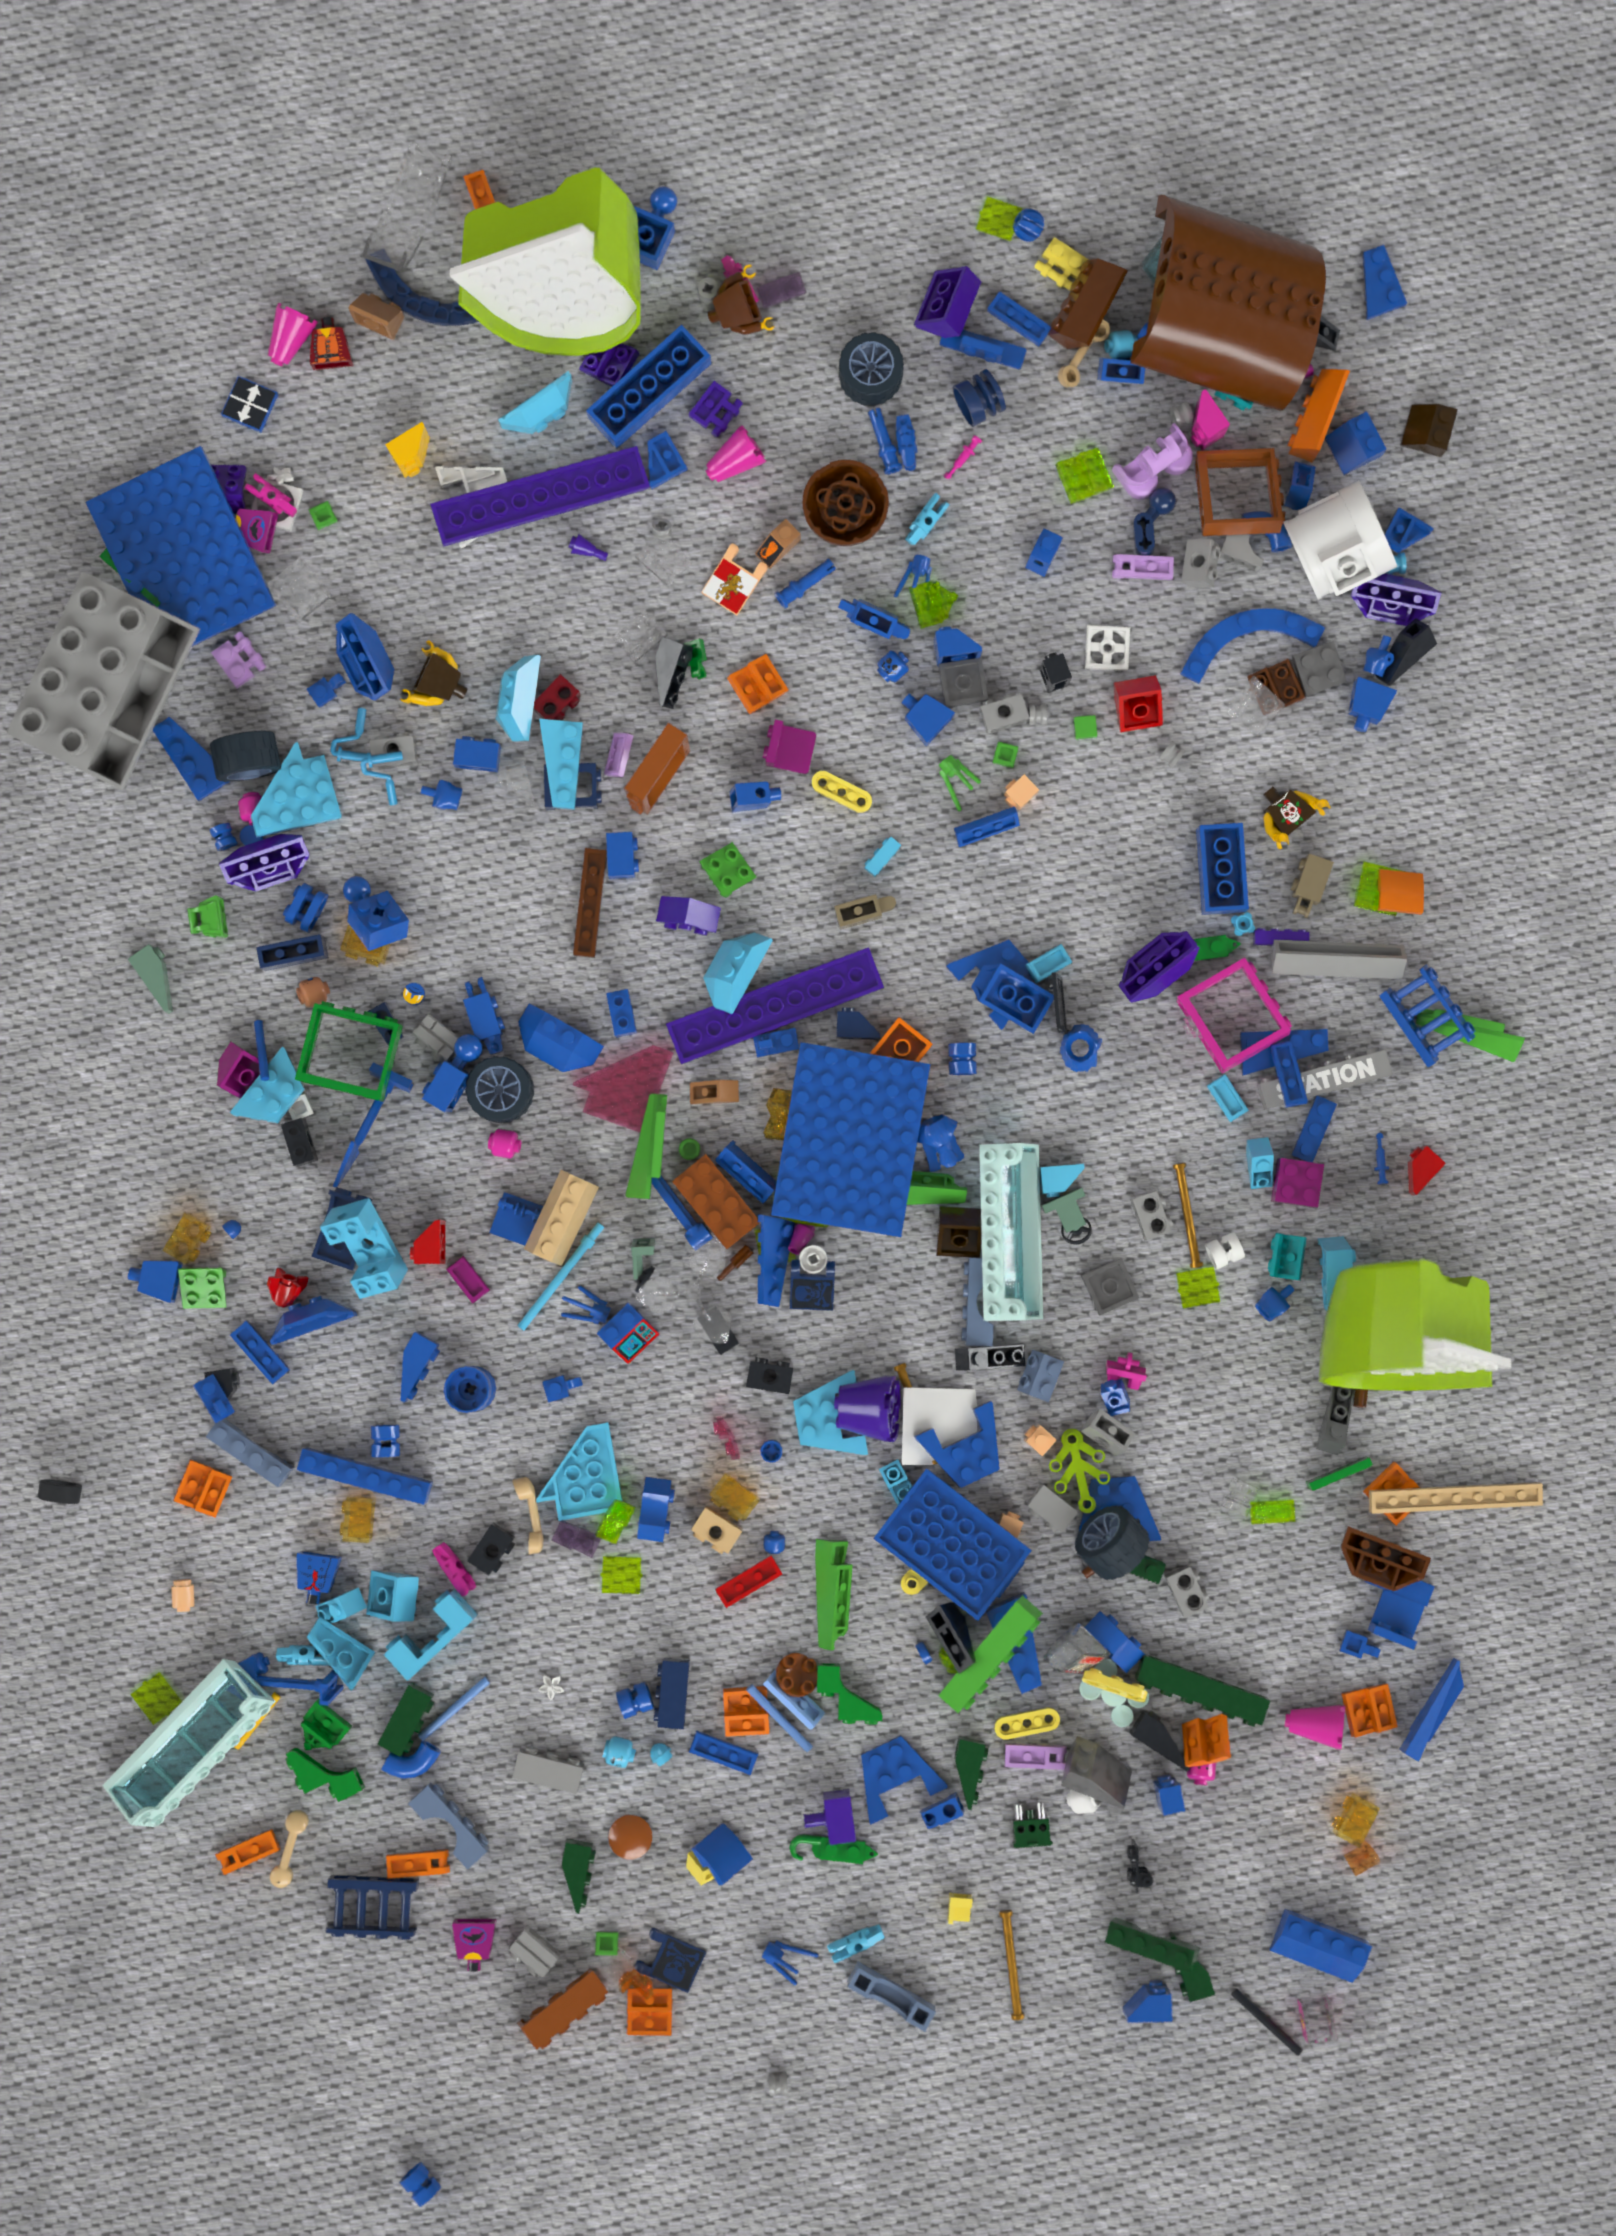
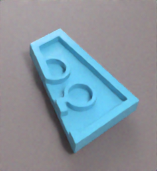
M321 1617L317 1619L307 1635V1639L352 1691L375 1652Z

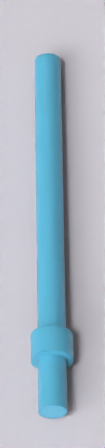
M597 1222L590 1233L584 1235L579 1247L517 1325L519 1328L525 1330L587 1249H591L596 1243L594 1240L604 1229L603 1225Z

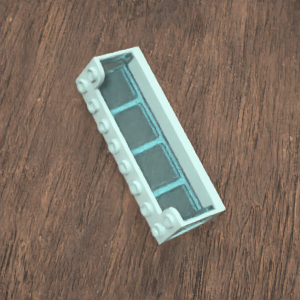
M1027 1143L979 1145L984 1321L1043 1319L1039 1145Z
M223 1659L102 1786L130 1825L159 1826L165 1820L164 1817L179 1806L180 1801L185 1795L190 1794L195 1789V1785L201 1779L208 1776L210 1769L224 1759L225 1754L240 1742V1738L246 1732L254 1728L257 1720L261 1716L266 1715L276 1701L237 1662Z

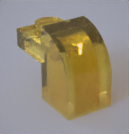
M773 1088L766 1104L771 1116L763 1131L765 1138L784 1141L792 1090Z

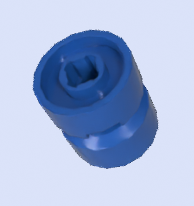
M976 1043L948 1044V1054L952 1058V1061L949 1062V1075L977 1074V1062L973 1060L976 1056Z
M400 1425L371 1426V1438L374 1440V1443L371 1444V1457L400 1456V1443L396 1440L400 1437ZM390 1440V1446H381V1441Z
M646 1682L634 1685L633 1690L626 1688L616 1692L617 1701L624 1719L637 1715L638 1711L644 1713L655 1709Z
M422 2162L416 2164L399 2181L406 2192H412L411 2198L419 2207L432 2199L441 2188V2185L434 2176H428L429 2170Z

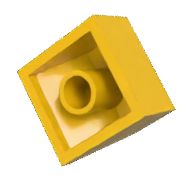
M420 422L385 444L404 478L408 476L414 477L424 465L430 437L423 422Z

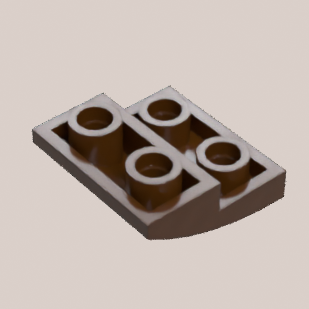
M1290 659L1247 676L1263 716L1306 699Z

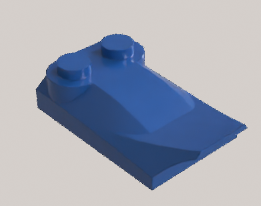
M1001 963L984 965L971 986L980 1003L1032 1034L1035 1033L1054 1000L1053 994Z

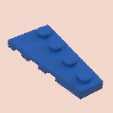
M171 717L153 727V732L198 801L229 783L216 779L212 756Z
M1328 1029L1291 1030L1288 1036L1274 1043L1292 1041L1296 1059H1302L1329 1051ZM1276 1031L1241 1032V1052ZM1270 1046L1241 1063L1242 1076L1274 1067Z
M758 1214V1222H761V1232L758 1233V1242H761V1254L758 1255V1264L761 1266V1274L758 1275V1304L779 1307L790 1252L788 1247L792 1239L795 1221Z

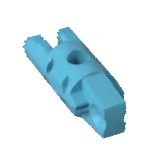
M936 492L909 527L911 531L905 540L911 545H915L920 538L924 540L949 507V504L945 501L936 512L932 510L940 498Z
M289 1645L288 1648H277L276 1658L279 1662H287L288 1665L330 1666L323 1657H317V1654L320 1653L314 1646Z
M878 1924L870 1928H863L828 1944L827 1948L829 1952L834 1953L832 1959L834 1963H837L872 1947L875 1943L884 1939V1934Z

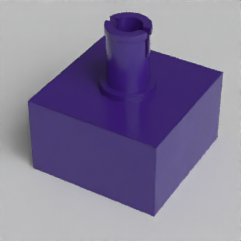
M849 1789L823 1792L825 1810L820 1813L803 1814L805 1829L824 1825L825 1828L827 1827L830 1845L856 1842Z

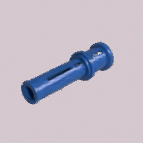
M875 408L876 412L872 409L868 412L880 447L878 455L883 460L885 466L884 473L889 475L900 471L903 466L898 461L896 455L897 448L891 443L881 408Z
M829 558L826 559V561L798 581H790L789 586L780 592L776 591L774 593L776 599L784 609L788 608V604L797 598H802L807 589L835 571L834 564Z

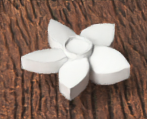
M274 467V474L267 475V479L276 480L277 485L293 481L290 468L279 470Z
M543 1675L544 1685L538 1691L541 1693L547 1692L550 1700L554 1698L555 1692H565L558 1685L560 1675L553 1679Z

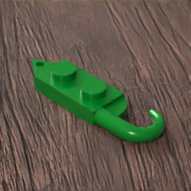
M1226 935L1194 939L1200 947L1194 961L1228 957L1229 953L1240 946L1241 943L1227 938Z
M798 1835L792 1839L789 1846L792 1857L800 1861L803 1860V1857L796 1852V1846L799 1843L812 1844L813 1854L820 1860L863 1864L864 1861L878 1856V1853L863 1840L830 1845L828 1836Z

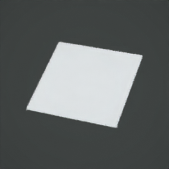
M904 1387L902 1465H933L932 1461L934 1459L914 1438V1436L928 1429L934 1428L942 1448L977 1432V1419L972 1410L977 1407L975 1389Z

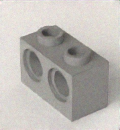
M1153 1191L1130 1199L1144 1241L1172 1232L1170 1227H1173L1170 1215H1166L1163 1206H1166L1162 1194ZM1147 1198L1154 1201V1208L1151 1211L1144 1208V1201ZM1154 1219H1158L1162 1224L1161 1229L1157 1232L1151 1228V1222Z
M1186 1565L1164 1575L1184 1618L1209 1607L1207 1601L1210 1599L1204 1588L1200 1589L1197 1582L1200 1580V1577L1195 1568L1191 1569L1189 1565ZM1181 1575H1188L1189 1582L1185 1586H1180L1178 1583ZM1191 1595H1197L1198 1602L1194 1606H1189L1187 1602Z

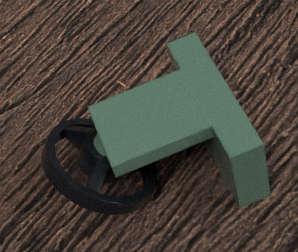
M1082 1187L1041 1204L1044 1213L1056 1209L1062 1223L1061 1234L1063 1239L1073 1245L1086 1242L1092 1234L1091 1224L1083 1217L1076 1200L1086 1196ZM1064 1229L1066 1233L1070 1232L1067 1238L1064 1235ZM1082 1232H1088L1081 1240H1071L1073 1236H1079Z
M655 1238L633 1239L632 1242L633 1279H636L638 1284L635 1288L637 1293L643 1289L655 1270V1267L652 1265L643 1270L642 1255H654Z

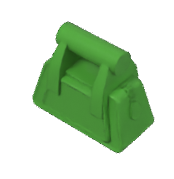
M215 895L200 902L198 907L187 909L191 934L203 932L205 936L213 938L228 937L223 898ZM197 914H200V918H201V925H199V926H198Z

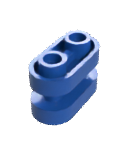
M303 883L296 887L293 893L295 898L291 905L288 904L286 906L283 916H285V922L291 925H295L297 921H300V929L310 933L328 900V894L318 891L316 895H313V887ZM307 902H310L311 904L306 914H303L302 911L304 907L306 906Z

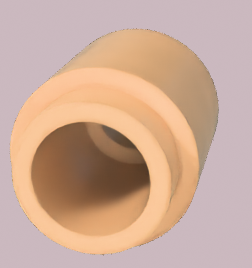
M191 1579L174 1580L173 1586H171L172 1608H177V1612L190 1611V1607L195 1606L194 1585L191 1584Z

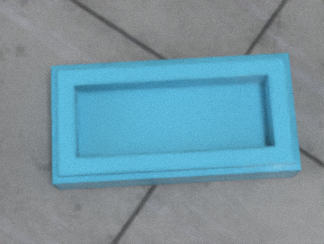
M1062 944L1027 963L1025 967L1037 984L1051 976L1053 972H1057L1071 964L1072 960Z
M1226 1074L1207 1085V1088L1229 1122L1249 1111Z

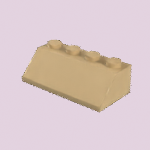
M560 1170L524 1249L538 1257L562 1266L599 1187Z

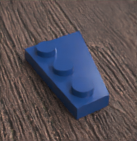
M1381 245L1363 253L1366 320L1406 306L1407 301L1385 246Z

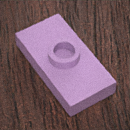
M614 733L604 775L610 777L624 776L633 735Z

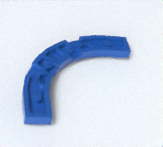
M1262 608L1240 612L1216 624L1200 639L1180 675L1200 684L1215 655L1227 643L1245 634L1256 631L1278 632L1296 638L1311 647H1316L1325 627L1286 610Z

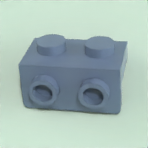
M1032 1350L1017 1390L1049 1402L1064 1361Z

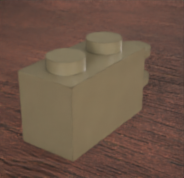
M1310 853L1305 858H1301L1297 870H1300L1298 879L1294 878L1290 888L1293 891L1292 897L1297 898L1292 914L1296 915V913L1304 915V918H1308L1312 905H1317L1321 901L1334 862ZM1301 900L1308 902L1307 907L1300 905Z
M875 894L834 906L839 929L842 930L881 919L882 913L895 908L896 900L892 896L877 899Z

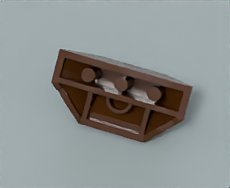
M1347 1526L1340 1546L1352 1576L1391 1591L1399 1590L1423 1580L1431 1560L1430 1557Z

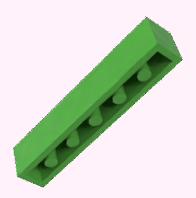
M1022 1595L974 1652L976 1662L961 1674L957 1672L938 1696L957 1713L963 1708L968 1710L976 1701L973 1699V1696L976 1693L980 1695L987 1688L988 1684L986 1681L988 1678L994 1679L1002 1670L998 1666L1002 1662L1007 1663L1013 1657L1014 1653L1012 1650L1014 1647L1020 1648L1027 1640L1025 1634L1029 1630L1033 1632L1041 1623L1038 1619L1043 1613Z

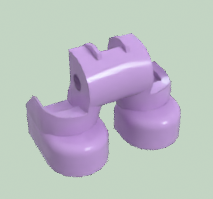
M1175 423L1170 428L1172 434L1164 439L1161 437L1157 438L1156 443L1162 450L1158 454L1152 448L1146 446L1135 460L1125 467L1119 464L1113 466V474L1131 497L1138 500L1149 498L1152 492L1156 490L1158 485L1157 474L1162 470L1171 475H1180L1189 469L1193 460V452L1188 445L1187 437Z

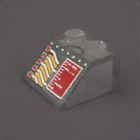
M1078 1623L1056 1639L1043 1657L1059 1673L1084 1674V1671L1094 1668L1109 1657L1111 1653Z

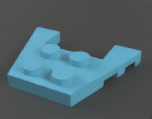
M854 1370L793 1401L800 1445L868 1455L864 1435L842 1438L841 1429L836 1428L838 1409L834 1408L835 1393H839L840 1385L856 1382Z

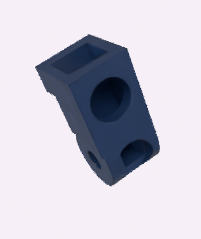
M383 1002L367 1011L377 1014L376 1018L385 1020V1016L394 1018L387 1002ZM376 1026L389 1046L393 1030ZM401 1032L400 1039L404 1038L402 1032Z

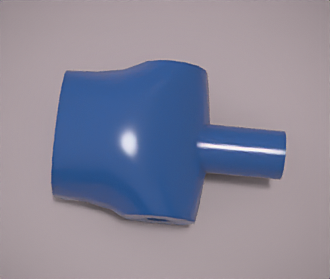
M1383 635L1379 648L1371 647L1367 650L1363 671L1383 677L1386 668L1394 661V655L1387 651L1391 637Z
M439 780L436 789L422 786L421 794L433 797V807L441 810H458L463 788L456 787L444 780Z
M1287 1285L1281 1292L1271 1287L1262 1295L1261 1299L1255 1304V1307L1270 1322L1290 1308L1285 1299L1295 1290L1291 1285Z

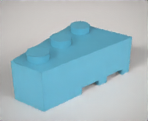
M1344 1236L1318 1238V1245L1322 1247V1258H1319L1323 1269V1279H1321L1323 1304L1326 1311L1339 1273L1342 1270L1353 1267V1262H1356L1355 1250L1351 1248Z

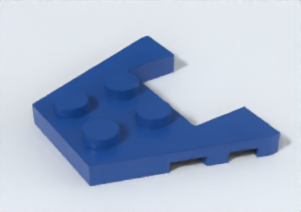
M1010 940L981 950L946 966L958 981L975 967L980 971L984 965L999 963L1032 982L1033 980L1025 967L1029 962ZM995 1011L988 1015L1000 1030L1005 1027L1009 1020Z
M992 1401L972 1409L981 1430L942 1448L934 1428L914 1436L915 1440L923 1446L926 1452L941 1466L942 1470L959 1488L1000 1470Z
M1135 1476L1111 1477L1109 1483L1105 1485L1100 1484L1097 1479L1090 1480L1089 1496L1094 1498L1096 1507L1093 1512L1082 1514L1079 1530L1088 1518L1097 1511L1108 1506L1117 1505L1124 1507L1135 1519H1139V1523L1148 1532L1150 1541H1161V1536ZM1099 1478V1480L1106 1482L1108 1478ZM1086 1500L1084 1508L1088 1509L1091 1507V1502Z
M901 1735L861 1754L870 1825L888 1817V1813L879 1795L915 1777H922L930 1796L948 1788L947 1783L942 1780Z

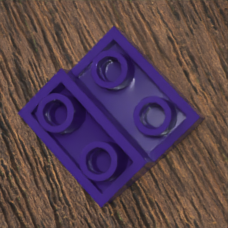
M621 343L607 351L587 354L579 370L612 387L631 370L639 352L637 349Z

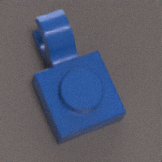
M338 673L329 681L323 677L306 690L320 708L337 697L334 690L345 684L346 681Z
M564 1375L542 1382L548 1403L570 1396L569 1389L583 1385L581 1377L566 1381Z
M1346 1630L1339 1651L1361 1659L1363 1653L1378 1658L1381 1649L1366 1644L1368 1637Z

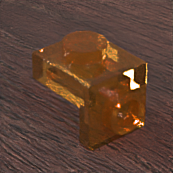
M635 1968L630 1973H624L619 1979L618 1987L622 1994L632 1985L646 2000L653 1995V1982L645 1974L642 1976Z

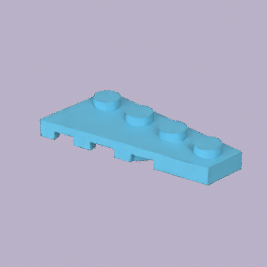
M539 719L553 808L575 810L583 723Z

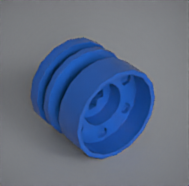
M466 1366L457 1368L449 1374L444 1385V1395L450 1407L458 1412L470 1413L488 1407L495 1398L497 1387L495 1379L489 1371L483 1367ZM470 1384L476 1385L477 1389L474 1390V1393L468 1392V1389L471 1387Z

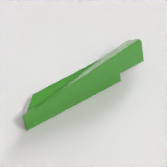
M1425 1009L1417 1014L1416 1024L1424 1026L1446 1011ZM1462 1014L1466 1022L1469 1021L1474 1027L1475 1038L1470 1042L1465 1037L1458 1041L1515 1062L1525 1037L1504 1033L1505 1024ZM1450 1019L1433 1031L1449 1036L1459 1030L1453 1019Z
M665 1094L649 1095L625 1194L627 1198L650 1199L652 1178H661L667 1095Z
M912 1171L907 1205L965 1203L967 1188L959 1187L955 1184L954 1178L949 1174Z
M816 1539L819 1648L832 1651L835 1649L834 1644L837 1638L844 1636L848 1631L853 1565L844 1563L848 1541Z

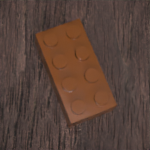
M706 1154L672 1181L727 1250L761 1223L758 1222L756 1215Z

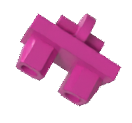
M1128 1352L1126 1358L1118 1356L1117 1362L1107 1360V1381L1117 1380L1121 1377L1128 1378L1127 1387L1139 1390L1142 1381H1146V1368L1140 1367V1361L1132 1359L1133 1353Z

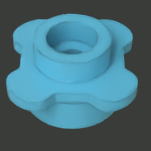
M1249 912L1241 916L1234 915L1231 918L1236 936L1255 931V926L1251 919L1252 915Z

